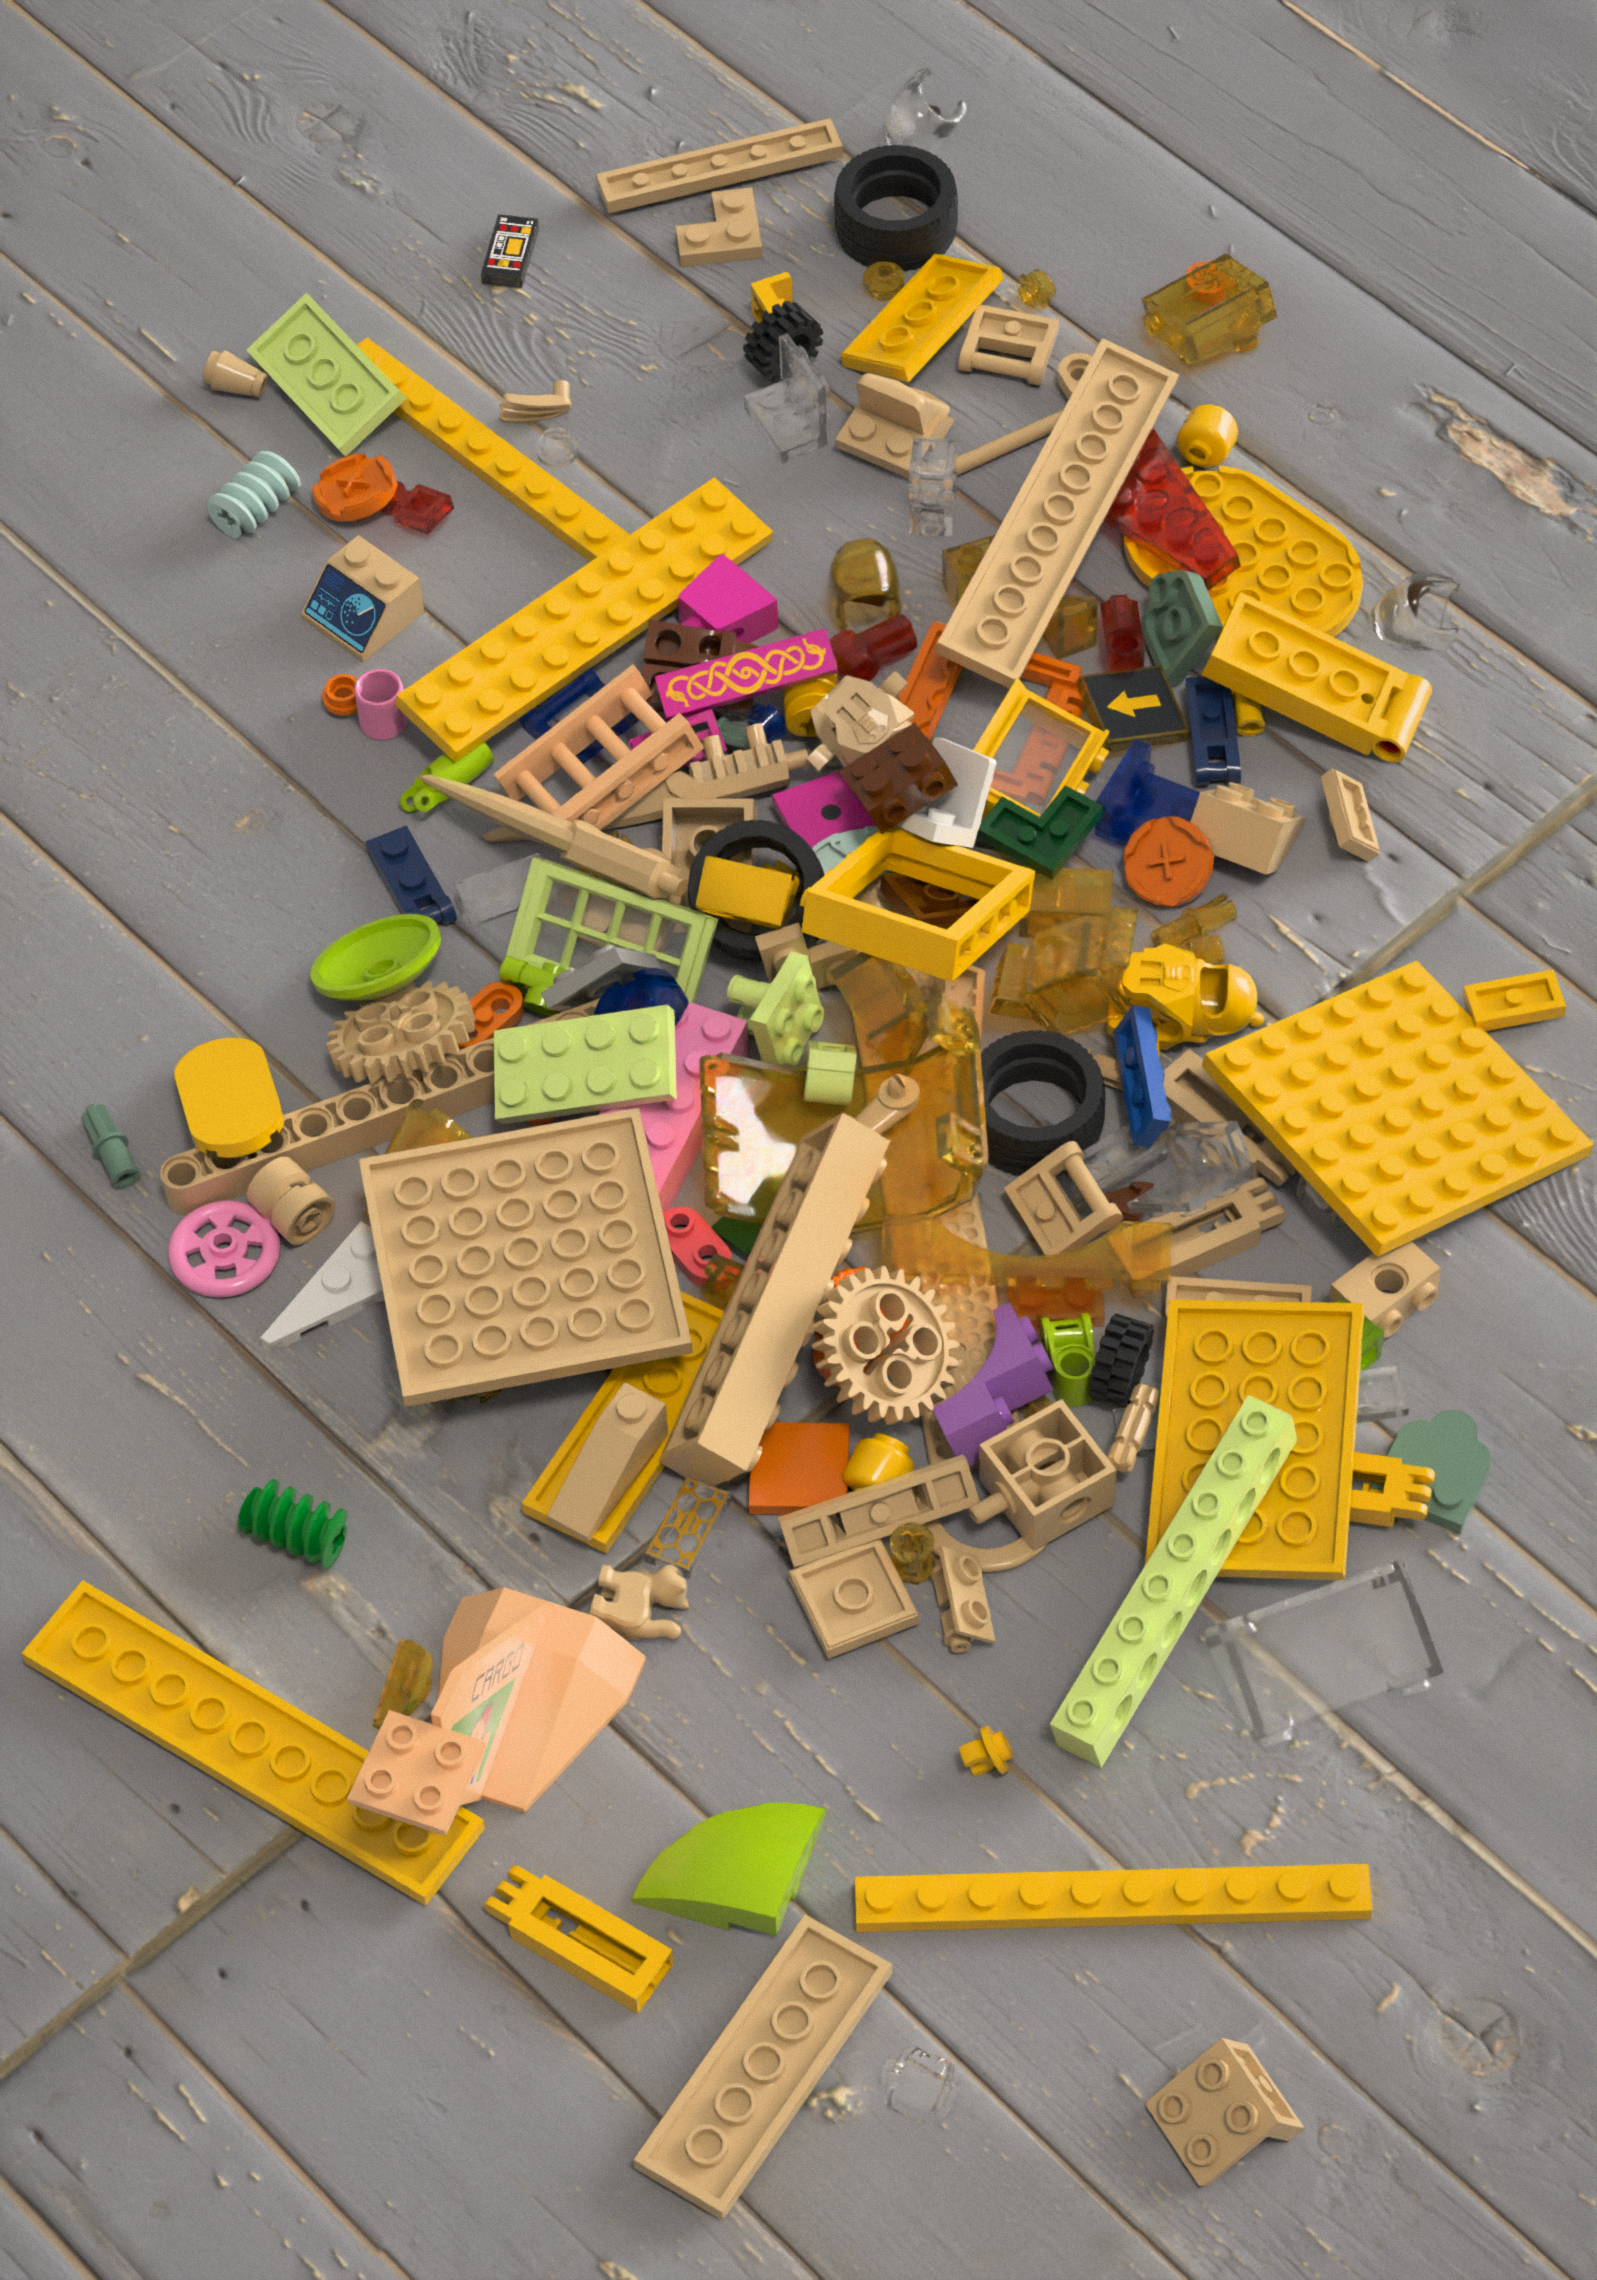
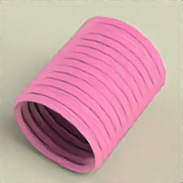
M374 669L365 672L358 678L354 688L361 730L367 736L374 739L386 740L400 734L407 725V716L395 706L396 695L403 691V684L397 674L387 669Z

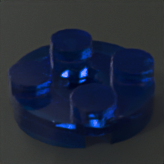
M646 968L633 972L632 975L635 980L628 982L624 986H621L619 981L611 985L599 999L594 1015L669 1005L674 1009L676 1026L689 1001L682 988L668 971L659 968Z

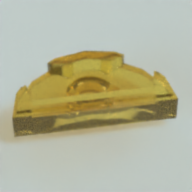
M718 1254L713 1255L704 1269V1273L709 1278L705 1285H701L700 1292L716 1308L726 1309L745 1265Z
M402 1639L398 1642L373 1719L372 1726L379 1730L389 1710L410 1716L431 1690V1673L433 1668L431 1653L412 1639Z

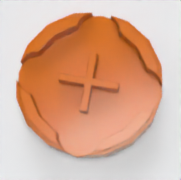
M365 453L352 454L331 463L319 474L321 480L316 485L314 482L312 487L313 499L318 511L327 519L338 522L356 521L379 511L394 497L398 486L391 463L383 456L376 454V459L367 458Z
M1167 816L1147 821L1131 835L1124 849L1125 876L1128 885L1140 898L1156 906L1177 907L1191 902L1205 890L1213 874L1214 854L1210 841L1198 826L1180 817Z

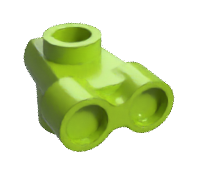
M506 956L500 968V980L513 984L522 994L526 995L523 1005L528 1009L547 1017L558 1014L559 1010L548 1009L541 992L554 985L553 979L558 974L566 971V969L547 962L540 969L529 965L526 961Z

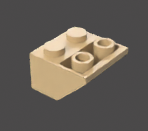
M1231 782L1228 787L1217 785L1216 789L1200 792L1190 822L1198 826L1209 839L1213 854L1263 874L1278 871L1306 820L1305 816L1294 813L1296 806L1276 798H1270L1269 802L1259 800L1253 797L1255 792L1253 789Z

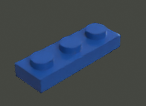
M1132 1005L1114 1029L1113 1037L1132 1142L1134 1146L1150 1148L1160 1134L1168 1128L1171 1122L1172 1111L1166 1099L1164 1068L1160 1065L1157 1031L1152 1024L1150 1008Z

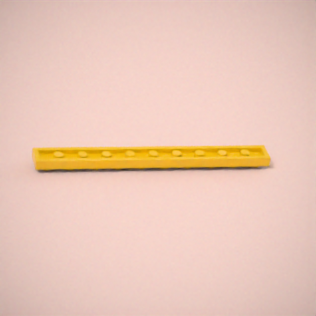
M368 337L357 344L407 398L393 411L395 415L589 562L630 535Z
M1368 1864L855 1877L856 1932L1371 1920L1372 1916Z

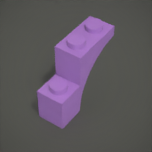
M1010 1302L993 1310L997 1325L995 1343L980 1371L956 1394L933 1408L955 1457L963 1454L969 1466L979 1462V1445L1007 1430L1006 1426L1015 1422L1010 1411L1053 1391L1045 1372L1054 1368L1041 1342L1032 1346L1040 1340L1028 1316L1026 1315L1018 1319Z

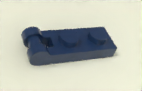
M1206 677L1185 678V695L1194 763L1195 786L1209 785L1212 780H1226L1227 784L1230 782L1241 783V766L1231 689ZM1224 756L1225 762L1209 763L1208 757Z
M407 825L365 841L367 853L401 914L425 915L432 918L436 923L441 922L443 925L457 920L456 911L450 898L445 895Z

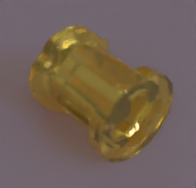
M916 1522L898 1526L890 1538V1549L893 1553L892 1563L903 1583L913 1585L924 1583L931 1577V1571L934 1567V1557L932 1555L934 1536L925 1525Z

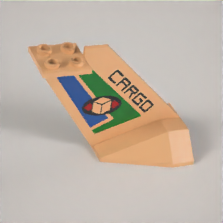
M503 1587L462 1597L443 1638L438 1700L431 1713L432 1724L389 1710L347 1797L348 1804L446 1836L460 1805L486 1800L525 1813L628 1703L646 1663V1656L599 1618Z

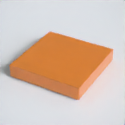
M774 1422L768 1430H765L758 1444L762 1447L761 1456L757 1464L750 1471L749 1514L786 1515L848 1494V1485L844 1482L843 1474L849 1462L850 1423Z

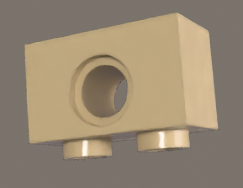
M1412 1241L1379 1257L1372 1253L1331 1284L1329 1303H1363L1364 1323L1362 1342L1369 1347L1380 1337L1388 1338L1401 1327L1406 1317L1417 1309L1419 1311L1427 1309L1436 1300L1439 1294L1438 1286L1441 1267ZM1388 1290V1291H1392V1292H1394V1293H1393V1294H1386V1293H1383V1292H1381V1291Z

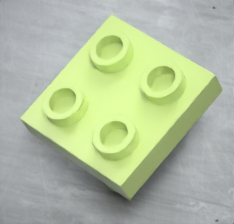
M792 951L770 984L735 975L727 989V997L730 998L729 1002L735 1005H742L737 1018L748 1021V1034L755 1036L766 1077L780 1082H784L791 1068L799 1064L804 1046L812 1033L819 1030L824 1018V1008L819 1000L816 979L812 974L808 956Z

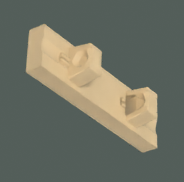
M962 1454L777 1517L791 1562L795 1568L970 1508L980 1502L967 1459ZM838 1512H839V1515H840V1518H841V1521H842V1524H843V1527H844L845 1532H843V1529H842V1527H841V1525H840V1523H839V1521H838V1519H837V1517H836V1513H838Z

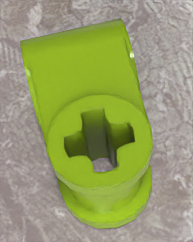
M1080 1313L1079 1318L1050 1321L1048 1317L1040 1318L1041 1344L1054 1368L1049 1371L1054 1397L1058 1401L1062 1399L1070 1407L1085 1405L1093 1398L1088 1393L1090 1389L1088 1387L1092 1377L1091 1370L1096 1361L1094 1360V1340L1089 1313Z

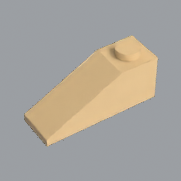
M624 1382L598 1417L547 1515V1521L589 1543L668 1435L666 1404Z

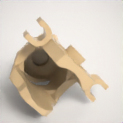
M896 671L879 688L872 682L846 675L810 710L816 736L822 742L806 758L810 763V767L819 774L835 757H837L843 767H846L912 724L910 721L915 717V713L896 699L907 688L908 683Z

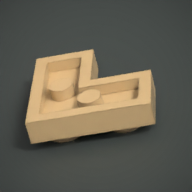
M752 187L712 192L715 222L675 226L681 267L763 258Z
M799 922L755 936L769 984L773 982L791 951L808 956L812 974L816 979L817 990L830 985H839L851 978L862 975L857 953L854 949L830 941L807 949Z

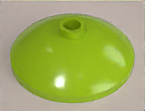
M420 914L394 915L364 924L341 936L322 951L314 961L310 971L312 983L320 994L340 1001H369L389 996L411 984L429 966L441 945V932L437 923L432 918Z

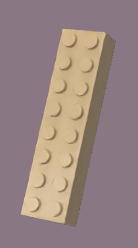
M844 1113L839 1114L802 1136L659 1458V1463L686 1478L688 1477L711 1487L725 1481L728 1482L733 1477L744 1472H750L757 1464L762 1453V1447L758 1444L764 1431L773 1425L780 1412L781 1406L777 1401L781 1391L792 1382L797 1373L799 1364L795 1362L798 1352L801 1347L809 1342L815 1330L812 1329V1326L816 1323L813 1318L817 1308L828 1299L826 1293L834 1287V1281L831 1279L836 1265H839L845 1259L852 1246V1240L848 1238L854 1224H857L863 1218L869 1207L870 1200L866 1198L871 1184L878 1181L886 1168L887 1159L883 1157L890 1143L889 1140ZM698 1483V1485H700L701 1487H703V1488H705V1489H709V1488H710V1487H707V1486H705V1485H702V1484H699V1483Z

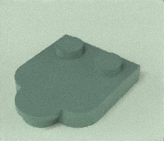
M1184 570L1167 571L1153 578L1148 592L1150 603L1143 613L1141 622L1142 635L1156 668L1160 669L1166 685L1178 687L1223 628L1202 577L1198 573Z
M1447 1410L1437 1414L1431 1422L1416 1420L1405 1424L1398 1432L1387 1456L1402 1458V1463L1406 1465L1427 1467L1435 1471L1433 1484L1425 1485L1432 1490L1430 1501L1420 1502L1428 1507L1427 1516L1423 1520L1461 1534L1489 1476L1491 1455L1487 1447L1477 1440L1478 1431L1474 1420L1461 1411ZM1374 1482L1371 1489L1383 1490L1384 1484Z

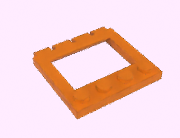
M932 621L906 679L908 683L907 688L899 694L897 699L915 713V717L910 722L912 724L915 722L929 740L933 736L963 666L934 653L936 644L946 625ZM1034 652L1021 678L1049 686L1043 699L1081 718L1082 710L1085 709L1091 695L1084 680L1085 677L1089 676L1081 674V666ZM1032 724L1011 775L994 770L990 787L1024 806L1027 803L1038 806L1043 805L1054 782V775L1057 774L1069 746L1068 743Z

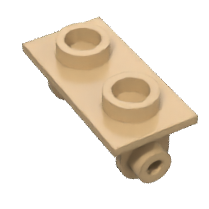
M940 1546V1559L934 1562L931 1578L934 1581L938 1605L943 1608L951 1606V1608L941 1614L945 1644L951 1647L952 1652L963 1653L971 1648L970 1642L975 1639L990 1644L995 1643L991 1613L987 1603L978 1556Z

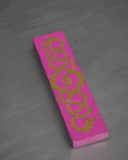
M826 628L658 675L655 676V680L668 722L678 713L683 717H687L710 708L715 709L838 674Z

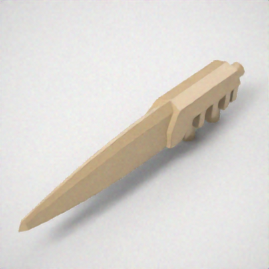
M762 723L745 727L750 749L742 751V749L737 750L730 755L724 756L719 735L703 738L702 743L707 761L690 763L688 766L689 775L682 771L672 773L601 830L662 819L663 798L739 799L790 785L789 771L810 766V763L806 760L808 757L807 750L802 749L785 754L781 739L767 744ZM504 827L482 834V837L488 842L530 840Z
M429 774L419 776L422 782L473 812L527 839L561 853L559 859L655 900L657 898L669 899L671 894L681 897L687 889V881L678 877L680 868L670 864L671 861L605 834L596 826L587 822L574 820L572 823L511 798Z

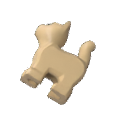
M602 1564L598 1579V1586L602 1587L601 1595L594 1594L590 1615L599 1618L625 1640L635 1641L642 1638L659 1637L677 1639L680 1636L681 1627L675 1622L667 1619L651 1620L654 1603L681 1610L689 1608L686 1599L687 1583L679 1574L677 1567L665 1565L656 1572L647 1575L637 1571H614L610 1565ZM605 1599H612L613 1601L608 1602Z

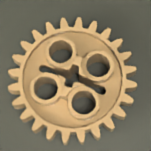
M427 981L420 988H416L415 983L412 982L405 990L376 999L370 1003L366 1001L357 1002L359 1010L345 1011L346 1020L333 1023L335 1030L328 1032L327 1035L330 1041L326 1045L335 1070L341 1071L344 1078L353 1075L355 1082H360L368 1077L370 1084H374L382 1076H386L388 1083H390L398 1074L403 1073L407 1079L411 1078L413 1070L419 1068L427 1072L429 1071V1063L433 1061L444 1063L446 1062L444 1054L458 1053L460 1050L457 1044L469 1042L468 1033L475 1031L473 1022L476 1021L467 993H461L458 986L448 988L447 982H443L433 987L432 981Z
M881 1266L873 1271L865 1268L854 1275L852 1274L838 1281L839 1286L826 1293L829 1301L817 1308V1311L825 1319L812 1326V1329L823 1335V1339L812 1344V1348L825 1353V1359L819 1361L816 1367L818 1369H830L832 1374L824 1383L825 1386L829 1387L838 1384L841 1390L837 1401L840 1403L849 1398L853 1399L852 1414L856 1415L868 1409V1419L872 1423L884 1418L887 1425L901 1420L906 1423L931 1412L934 1408L933 1404L947 1397L943 1389L955 1383L954 1378L946 1371L958 1367L960 1363L955 1358L949 1356V1351L959 1347L960 1344L955 1340L947 1338L946 1333L955 1327V1323L942 1322L940 1318L947 1309L946 1304L934 1307L931 1301L935 1290L932 1288L924 1293L919 1292L920 1278L917 1276L905 1282L903 1269H898L889 1274L886 1266ZM880 1306L884 1310L886 1318L881 1313ZM908 1317L909 1323L903 1329V1331L897 1333L895 1336L892 1337V1339H890L888 1335H891L899 1331L903 1327L904 1322ZM853 1338L858 1343L860 1351L856 1348ZM913 1340L917 1344L919 1352L914 1347ZM882 1351L884 1355L873 1360L870 1363L869 1368L866 1370V1373L864 1374L863 1368L865 1367V1365L869 1362V1360L875 1358ZM887 1373L891 1377L893 1385L889 1382Z

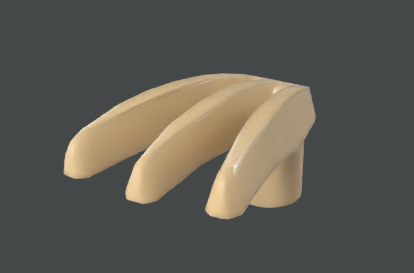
M563 380L554 382L553 395H517L506 393L503 397L508 403H500V409L504 411L500 414V418L506 422H533L563 415L568 412L572 405L570 384Z

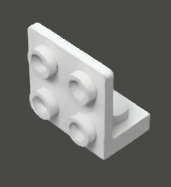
M935 737L932 744L946 762L958 786L895 826L932 842L973 848L993 780L996 760L947 739Z

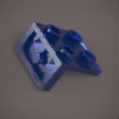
M1135 738L1096 800L1097 803L1103 806V816L1095 825V835L1126 847L1131 835L1141 825L1152 819L1172 816L1180 817L1190 822L1200 792L1155 775V766L1150 764L1151 744Z

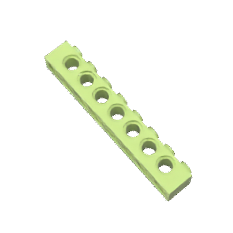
M1250 1395L1247 1396L1050 1722V1727L1058 1747L1100 1768L1103 1767L1298 1439L1291 1414Z

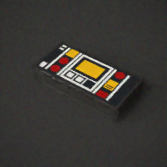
M498 214L481 271L482 284L514 288L523 287L539 232L538 219Z

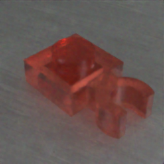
M397 481L398 486L394 497L379 511L386 515H394L396 523L429 535L454 509L451 496L421 484H417L411 491H408L402 482Z

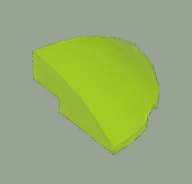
M787 1802L762 1803L736 1810H728L712 1816L691 1827L688 1832L679 1837L670 1846H667L658 1855L641 1878L633 1894L632 1903L727 1931L730 1930L733 1923L777 1936L790 1900L794 1901L824 1821L826 1809L807 1804Z

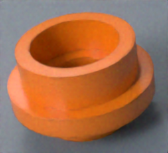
M338 674L331 677L322 691L324 707L332 714L340 716L356 713L357 705L354 688L358 679L350 674Z

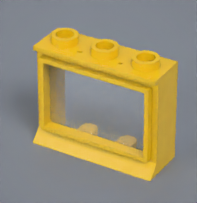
M1017 677L973 751L996 760L993 780L981 819L984 820L1002 796L1040 817L1065 785L1085 795L1090 784L1083 780L1089 771L1097 775L1109 754V750L1103 748V745L1110 731L1106 729L1103 732L1027 690Z

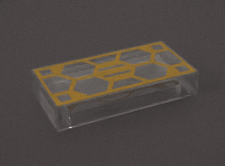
M686 1476L644 1553L645 1562L659 1568L665 1565H673L678 1568L679 1574L682 1577L690 1579L731 1503V1493Z

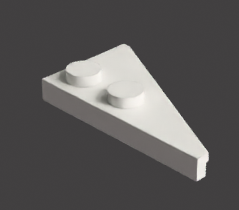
M360 1222L260 1337L263 1349L271 1352L279 1347H287L301 1340L300 1333L326 1321L328 1326H331L363 1311L371 1303L385 1300L370 1226Z

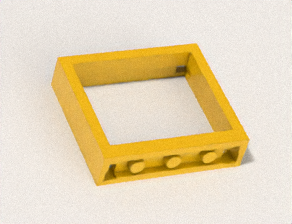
M898 826L892 827L883 834L878 830L874 835L869 836L855 851L848 853L845 859L836 867L828 870L824 877L812 887H808L805 890L800 902V906L804 907L801 932L953 982L1029 912L1035 871L957 845L932 842ZM887 869L979 899L980 901L946 930L852 898Z

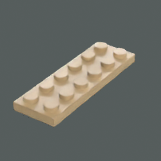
M805 1914L633 2159L634 2168L723 2221L892 1975V1964Z

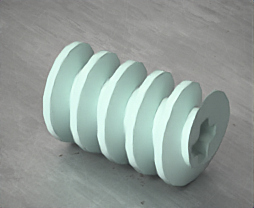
M258 452L254 455L251 462L246 463L240 472L231 477L229 483L224 484L218 493L209 498L207 511L214 523L226 535L233 539H240L241 531L253 533L257 528L256 522H265L268 518L267 511L275 512L278 509V501H287L290 497L289 490L297 491L300 488V478L284 458L274 452Z

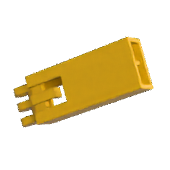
M1354 1452L1352 1482L1355 1479L1383 1483L1384 1486L1383 1490L1371 1489L1369 1484L1363 1483L1362 1491L1352 1489L1349 1521L1393 1527L1395 1517L1416 1520L1425 1519L1428 1507L1420 1502L1430 1501L1432 1490L1425 1485L1433 1484L1435 1471L1427 1467L1403 1464L1402 1458Z
M513 1865L507 1872V1876L512 1882L520 1886V1889L502 1880L495 1888V1892L502 1899L509 1902V1904L507 1905L499 1899L490 1896L483 1904L485 1910L508 1924L512 1940L639 2014L674 1965L672 1949L547 1875L540 1879L523 1868ZM550 1909L579 1925L575 1931H570L569 1937L560 1932L563 1928L561 1919L556 1917L554 1920L546 1915Z

